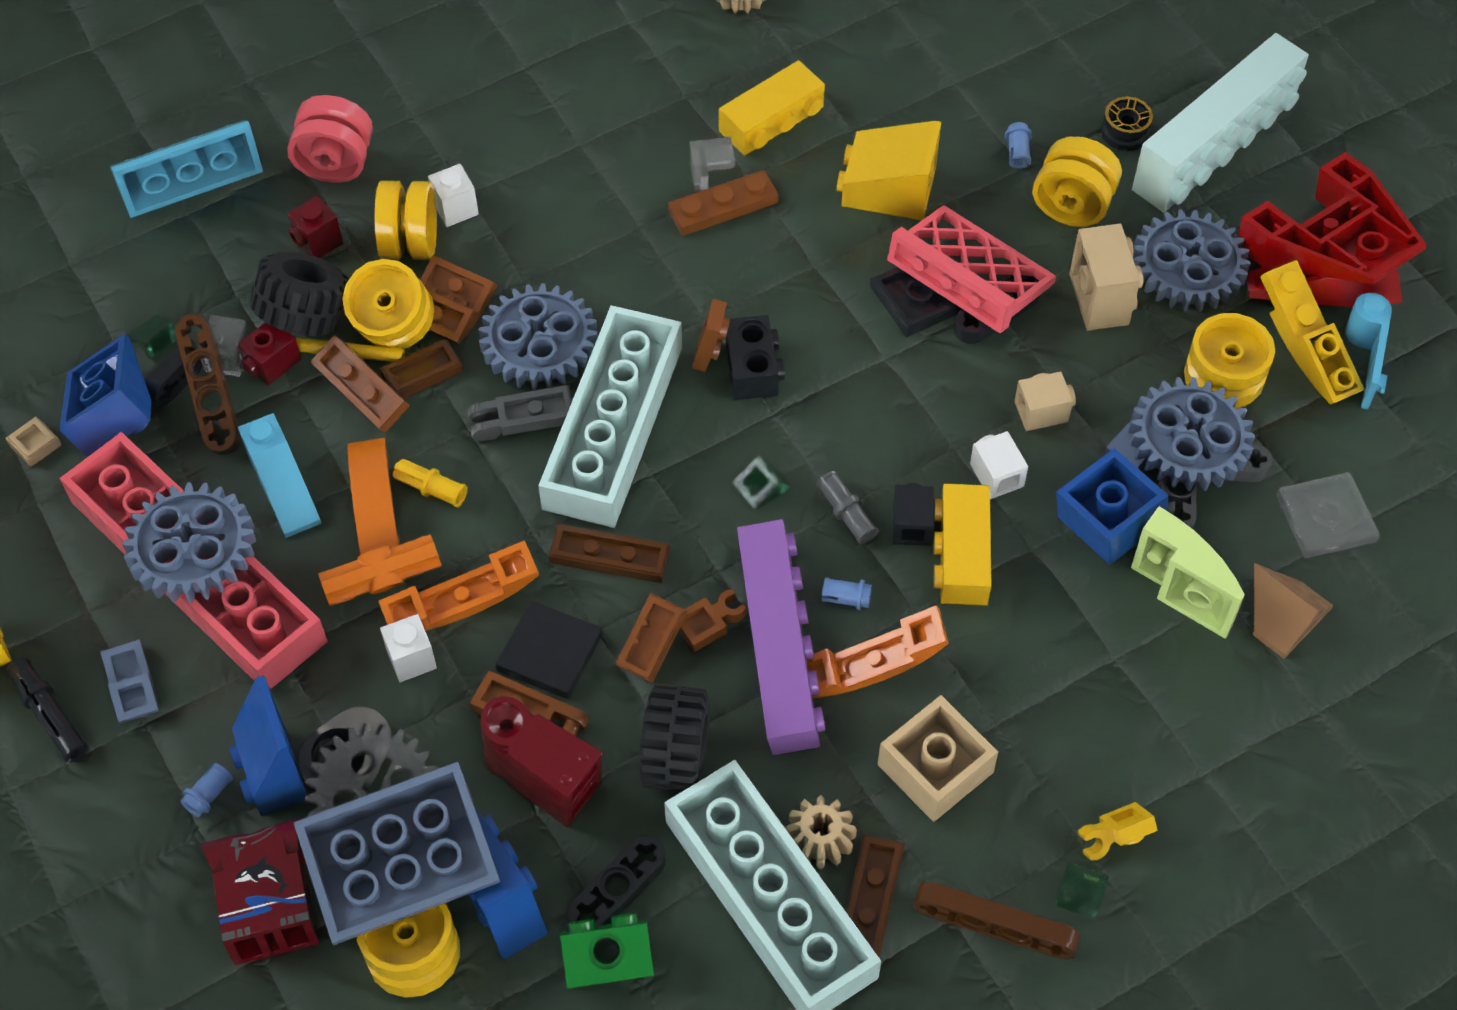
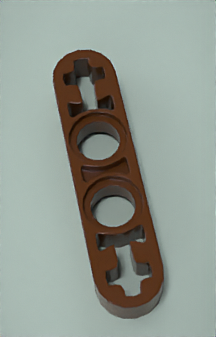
M189 314L178 321L175 334L202 439L205 445L214 453L228 455L238 448L241 438L214 332L211 325L201 316ZM196 325L199 329H203V331L197 333L199 344L204 349H197L195 342L189 336H186V334L191 333V326ZM202 358L211 359L213 362L211 372L206 376H196L194 372L195 363ZM210 393H220L222 397L221 406L215 411H206L203 407L204 398ZM208 420H219L221 428L225 432L230 433V436L225 437L224 445L221 446L217 441H213V438L219 436L217 425L212 421L208 423Z
M921 883L913 904L918 912L930 918L1059 959H1073L1080 940V933L1068 925L936 883Z

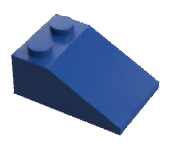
M125 333L67 372L59 430L86 457L90 456L120 432L125 436L131 433L137 434L150 422L152 401L131 340Z
M264 675L257 677L232 727L236 744L229 746L236 769L244 768L247 779L240 781V785L247 805L255 802L260 815L263 816L309 800L287 730Z

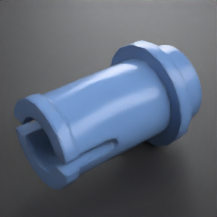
M1012 123L1008 126V130L1004 135L1006 142L1009 144V165L1016 169L1026 168L1027 164H1031L1029 141L1032 139V131L1025 123Z
M825 577L822 602L856 606V610L861 611L862 607L869 608L872 585L865 584V580L862 579L860 583Z
M212 763L210 768L191 789L186 788L183 791L184 797L180 802L184 808L197 817H200L203 812L209 813L211 810L210 804L228 783L232 782L233 777L224 767L217 763Z

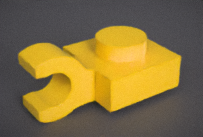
M1134 802L1099 816L1100 823L1081 827L1078 830V835L1085 841L1096 838L1095 843L1091 847L1083 849V854L1094 861L1103 858L1113 842L1120 846L1140 842L1144 836L1158 830L1154 816Z

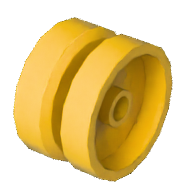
M1066 137L1057 140L1050 147L1044 160L1043 168L1035 179L1032 190L1035 203L1046 215L1057 222L1076 227H1087L1097 224L1105 217L1112 196L1115 194L1121 180L1122 168L1120 161L1109 148L1098 141L1085 137Z
M381 180L378 183L375 199V237L378 255L381 259L399 260L404 255L406 246L413 260H430L432 255H434L437 239V207L432 181H412L407 189V193H405V189L400 181Z
M379 259L368 262L357 269L346 283L342 298L345 315L353 327L374 346L410 348L422 340L428 332L435 312L432 296L424 284L418 279L411 268L396 260Z
M1220 313L1207 318L1197 327L1184 367L1186 385L1189 386L1192 377L1196 378L1198 387L1202 388L1207 381H1211V391L1216 392L1224 387L1226 389L1223 397L1226 400L1235 396L1238 398L1234 406L1235 409L1251 404L1261 394L1276 352L1273 337L1265 326L1245 315Z
M446 903L357 936V943L375 983L386 992L405 998L424 996L440 988L454 974L460 959V939Z

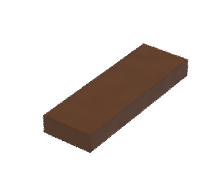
M558 524L548 557L549 563L663 583L671 545L669 543Z
M864 834L846 913L877 956L880 957L905 843Z

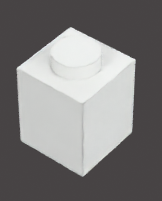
M461 164L428 176V180L432 181L434 185L437 211L446 227L479 215L474 186Z
M1008 431L998 435L984 436L973 444L970 465L981 484L990 485V499L1024 487L1028 465Z
M418 614L380 628L387 653L399 683L437 669L431 644Z

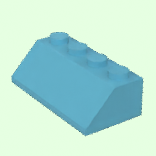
M246 120L110 166L130 218L263 172L251 126Z

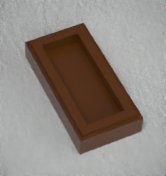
M444 339L381 367L380 371L383 379L404 399L462 373L463 366L448 340Z

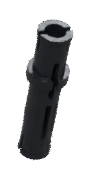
M21 657L12 661L5 671L21 693L20 700L24 707L32 709L46 733L62 754L65 762L72 763L80 760L86 755L89 747L53 697L54 690L50 683L42 681L29 658Z

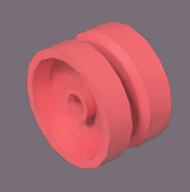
M330 95L313 96L303 101L297 111L294 130L291 133L287 147L288 158L295 168L316 180L329 183L349 182L357 178L364 168L367 157L366 149L370 145L373 133L372 121L366 111L347 99Z

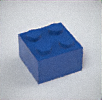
M1115 448L1056 491L1057 517L1109 565L1139 543L1143 527L1159 506L1168 511V495Z

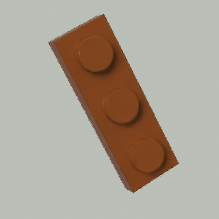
M761 170L668 202V211L681 236H685L777 204L778 193L765 170Z
M335 334L310 361L372 423L385 433L410 406L407 401Z

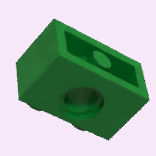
M628 913L612 916V924L595 926L593 919L568 923L569 930L561 931L560 933L567 989L654 976L646 919L638 920L637 913ZM602 938H611L619 945L617 955L610 960L600 959L594 953L596 942Z

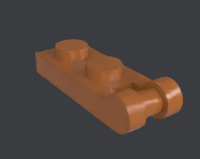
M488 671L470 701L471 710L481 714L485 705L493 698L501 696L513 697L521 701L534 716L540 714L551 722H554L556 718L564 721L565 724L562 728L574 736L579 731H584L590 720L589 716L582 710L492 671Z

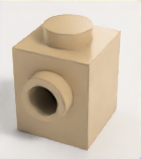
M1060 371L1051 374L1040 373L1028 379L1018 380L1014 402L1025 430L1030 431L1069 422L1071 409L1076 404L1073 387L1070 384L1066 385Z

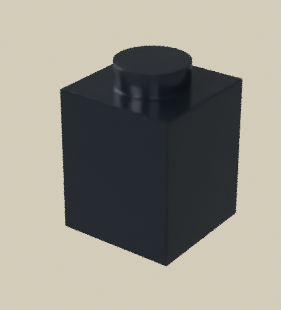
M917 483L895 485L893 498V544L931 546L934 529V486H922Z

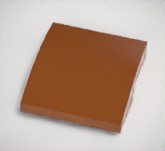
M432 255L420 279L432 296L435 312L429 331L460 344L483 314L498 285L491 280Z

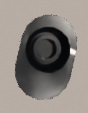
M364 706L350 707L335 715L311 733L302 743L298 754V765L304 781L313 789L324 793H339L354 785L379 766L387 757L392 744L391 729L387 720L376 710Z

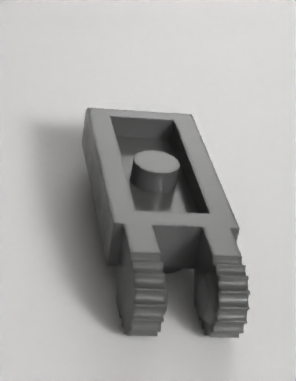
M564 385L495 397V400L469 406L470 408L467 411L468 418L472 422H476V425L471 427V436L480 442L494 440L501 434L506 436L562 426L572 403L569 386Z

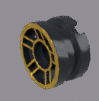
M1118 97L1112 100L1105 110L1101 130L1103 140L1115 149H1118V146L1125 147L1126 151L1141 148L1142 144L1149 137L1153 119L1151 108L1144 101L1134 97Z

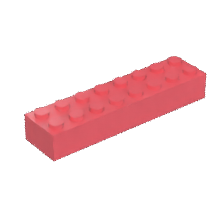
M122 432L59 478L71 503L125 555L126 551L122 542L129 539L125 532V527L136 526L132 519L133 513L142 515L146 513L142 503L148 502L152 505L158 503L155 495L157 492L161 493L165 498L171 496L170 488L173 485L179 493L184 492L181 487ZM215 521L208 522V523L205 524V525L212 524V523H214ZM170 525V526L166 527L165 529L171 528V527H173L174 525ZM215 555L207 556L203 560L211 559ZM246 557L245 561L248 569H235L238 581L235 583L225 579L222 582L225 590L223 593L212 587L209 589V599H205L201 592H196L192 603H189L185 594L181 593L175 604L254 681L257 677L264 675L271 690L328 641L321 620L255 557ZM174 558L169 559V560L165 561L164 563H169V562L173 561Z

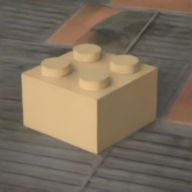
M1121 223L1078 230L1069 275L1087 331L1129 325L1132 312L1137 309L1138 288L1143 286V274L1141 267L1135 266L1133 243L1130 237L1125 236Z
M940 695L880 743L878 766L935 822L994 773L998 751Z

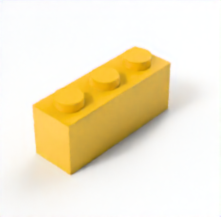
M798 60L720 107L719 132L745 156L755 149L762 148L769 140L782 132H788L795 124L808 116L817 114L824 107L825 84Z
M943 484L941 499L934 498V521L940 522V532H934L933 554L940 555V565H934L933 587L934 589H941V604L988 606L991 591L990 485Z

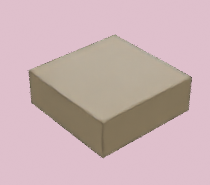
M37 416L6 437L9 446L30 467L61 446L59 438Z

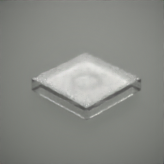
M1350 472L1281 487L1277 491L1278 501L1305 559L1375 543L1380 537Z

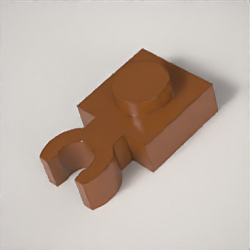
M733 589L721 593L718 602L713 605L705 597L685 608L688 613L679 629V633L693 652L726 635L727 625L725 622L736 623L745 618L746 606L744 604L736 609L727 607L729 603L735 601V591Z

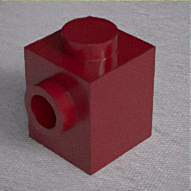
M318 196L287 213L291 228L288 230L289 236L298 248H302L308 255L321 258L344 244L337 216Z
M267 323L262 324L238 343L242 360H240L242 368L252 378L258 376L268 386L302 359L296 338L289 332L277 329Z

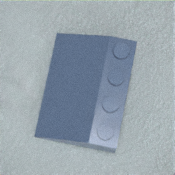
M458 762L293 822L333 945L500 882L476 808Z

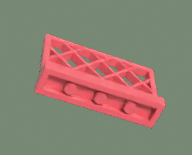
M945 205L908 231L900 227L892 233L887 259L889 262L998 333H1002L1009 327L1012 316L1055 283L1056 275ZM944 220L954 226L955 229L937 228V224ZM920 238L932 239L933 245H929ZM939 239H957L958 246L940 245ZM964 240H976L983 246H965ZM948 256H960L961 263L954 261ZM967 257H985L986 263H968ZM993 258H1005L1011 264H994ZM976 274H988L990 281H986ZM996 275H1013L1015 282L997 281ZM1021 275L1033 276L1039 282H1022ZM1004 292H1015L1018 298L1014 299Z

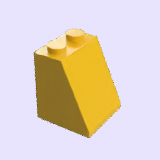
M929 121L856 131L853 145L847 144L843 164L848 165L846 171L840 170L836 190L842 192L841 206L922 221L925 218L936 171L941 122Z

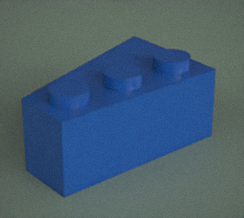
M476 808L500 882L470 893L467 896L479 912L477 917L483 927H489L497 945V950L503 960L544 937L548 932L532 891L538 888L532 874L526 866L520 869L515 863L519 860L509 841L505 839L500 842L497 838L500 832L490 814L487 813L482 816Z

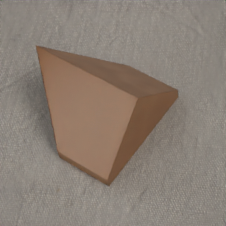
M1254 563V632L1252 635L1285 659L1324 618L1333 605L1303 582Z

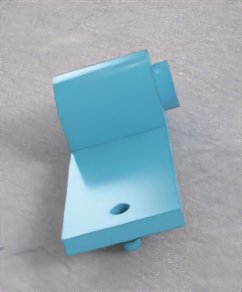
M1365 293L1356 299L1344 329L1345 336L1350 343L1357 347L1371 350L1364 386L1365 390L1361 403V408L1367 410L1376 391L1384 394L1387 382V375L1381 374L1392 308L1389 301L1377 293Z

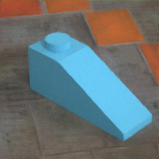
M274 413L239 426L238 430L247 455L285 538L322 524Z

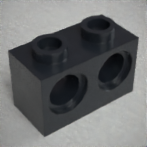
M761 315L730 319L725 337V346L734 400L778 396V381L785 380L782 358L776 359L775 351H779V336L777 329L770 328L769 316Z

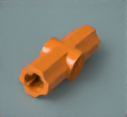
M430 534L393 548L391 546H384L368 551L358 556V560L318 573L329 606L352 600L366 593L373 595L390 590L403 584V580L440 568L442 564Z

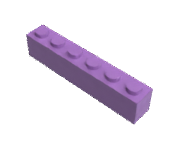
M783 519L737 527L766 734L772 755L821 747L818 732L826 731L822 707L815 708L813 696L819 695L820 690L816 670L809 672L807 660L814 659V652L810 635L803 636L802 625L809 624L805 600L798 601L796 590L803 589L799 566L792 567L791 557L798 555L794 532L786 533Z

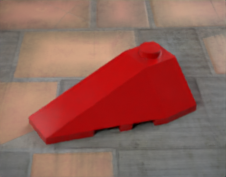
M1261 267L1247 272L1249 298L1270 300L1260 276L1273 269ZM1398 268L1374 284L1304 274L1311 292L1319 305L1353 308L1356 299L1365 293L1382 295L1390 304L1402 302Z

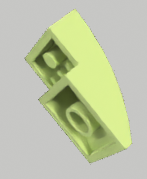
M1159 506L1143 527L1131 568L1161 585L1157 596L1158 600L1226 639L1245 596L1236 577L1216 551L1188 525Z

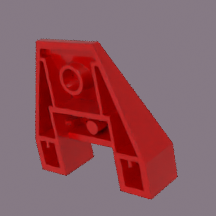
M1346 152L1320 167L1315 199L1327 207L1326 209L1300 225L1272 203L1266 201L1241 217L1239 238H1244L1242 248L1249 249L1248 256L1262 267L1276 269L1297 260L1303 274L1368 284L1376 283L1426 250L1427 246L1373 171Z

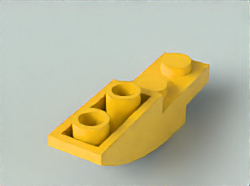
M1295 260L1261 275L1260 278L1275 308L1269 314L1289 352L1316 390L1330 405L1364 391L1363 384L1335 324H1326L1298 261Z

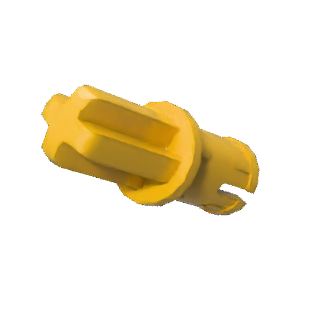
M401 459L394 466L393 478L420 490L421 495L424 497L432 495L457 508L462 505L468 492L467 485L440 475L439 470L436 468L428 470L405 459Z

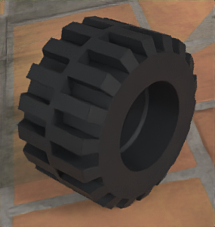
M295 252L268 254L267 257H263L258 265L250 307L258 318L277 329L307 336L326 335L340 327L344 312L342 298L348 277L338 267L315 256Z
M655 684L651 690L645 709L640 747V777L644 787L684 791L702 779L710 719V699L706 689Z

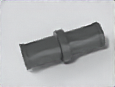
M834 470L827 472L819 478L816 486L833 506V514L837 520L844 521L859 544H865L872 540L878 534L879 529L862 509V501L858 495L851 494L839 478L838 473Z

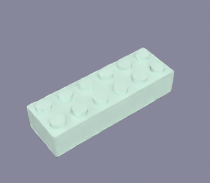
M1278 33L1273 34L1142 144L1132 191L1163 213L1174 204L1180 205L1187 198L1191 189L1197 184L1202 186L1209 179L1212 171L1219 165L1224 167L1240 147L1246 148L1262 128L1268 129L1283 110L1289 111L1296 104L1299 98L1297 93L1298 87L1307 73L1304 68L1309 54Z
M610 306L538 485L542 510L615 528L682 350L681 322Z
M733 760L664 802L666 824L796 1010H832L879 978L880 958L736 760Z

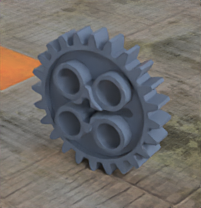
M1179 209L1177 218H1173L1168 212L1164 213L1163 221L1156 217L1152 218L1150 226L1143 225L1141 235L1136 236L1133 246L1135 266L1141 267L1143 282H1146L1144 292L1149 293L1155 290L1157 292L1155 301L1158 302L1166 297L1169 299L1170 308L1175 306L1177 302H1180L1184 311L1188 310L1190 304H1195L1197 310L1202 312L1204 303H1208L1213 309L1217 308L1219 300L1226 304L1229 303L1231 294L1236 296L1239 294L1241 285L1244 286L1248 275L1247 272L1250 266V261L1247 260L1249 249L1242 248L1244 238H1234L1235 227L1227 230L1223 229L1224 219L1216 223L1211 222V213H1208L1202 219L1198 217L1197 210H1193L1191 217H1186L1183 210Z
M545 283L540 285L538 291H533L532 287L528 284L524 294H520L514 288L512 289L513 298L508 299L505 296H499L501 307L490 304V315L482 316L483 327L479 328V344L481 353L484 355L485 364H491L494 375L502 372L505 383L515 377L518 388H521L526 381H531L532 390H536L538 383L544 381L547 388H551L553 379H557L564 385L566 384L565 375L567 373L577 378L579 376L578 366L586 368L588 357L591 356L598 338L597 321L593 319L592 309L585 308L583 298L574 301L573 291L570 290L562 296L560 295V286L558 285L551 292H546Z
M1180 377L1176 378L1173 387L1164 380L1161 382L1159 390L1150 387L1147 396H1141L1137 407H1134L1130 418L1132 421L1128 429V433L1133 434L1130 446L1139 447L1135 456L1136 459H1148L1145 466L1146 471L1154 468L1159 470L1157 480L1160 481L1167 475L1172 477V487H1175L1180 480L1185 481L1188 491H1191L1194 482H1198L1203 491H1207L1211 481L1217 487H1222L1225 478L1233 481L1237 472L1243 471L1253 451L1251 445L1255 439V434L1250 432L1253 421L1243 420L1247 409H1235L1234 406L1238 398L1235 396L1226 400L1223 397L1226 388L1222 387L1216 392L1211 391V381H1207L1202 388L1198 387L1197 380L1192 377L1189 386H1185Z
M188 482L185 491L181 493L173 485L170 488L171 496L165 498L161 493L157 492L155 495L158 503L152 505L148 502H143L142 505L146 513L144 515L132 514V519L136 526L125 527V532L129 539L122 542L126 551L124 559L128 568H130L129 570L134 580H139L144 591L152 588L158 599L167 592L171 602L175 603L182 593L185 594L188 602L192 603L196 592H201L205 599H209V589L212 587L223 593L225 590L222 582L227 579L236 583L238 579L235 569L247 570L248 566L245 558L254 557L251 544L256 542V537L252 530L255 527L251 516H249L244 503L239 504L234 493L226 497L221 486L211 494L207 483H203L199 491H194L191 482ZM215 521V522L212 523V524L205 525V524H207L208 522ZM170 525H174V526L171 527V528L165 529L166 527H168V526H170ZM215 555L211 559L203 560L207 556ZM174 558L173 561L169 563H164L165 561Z

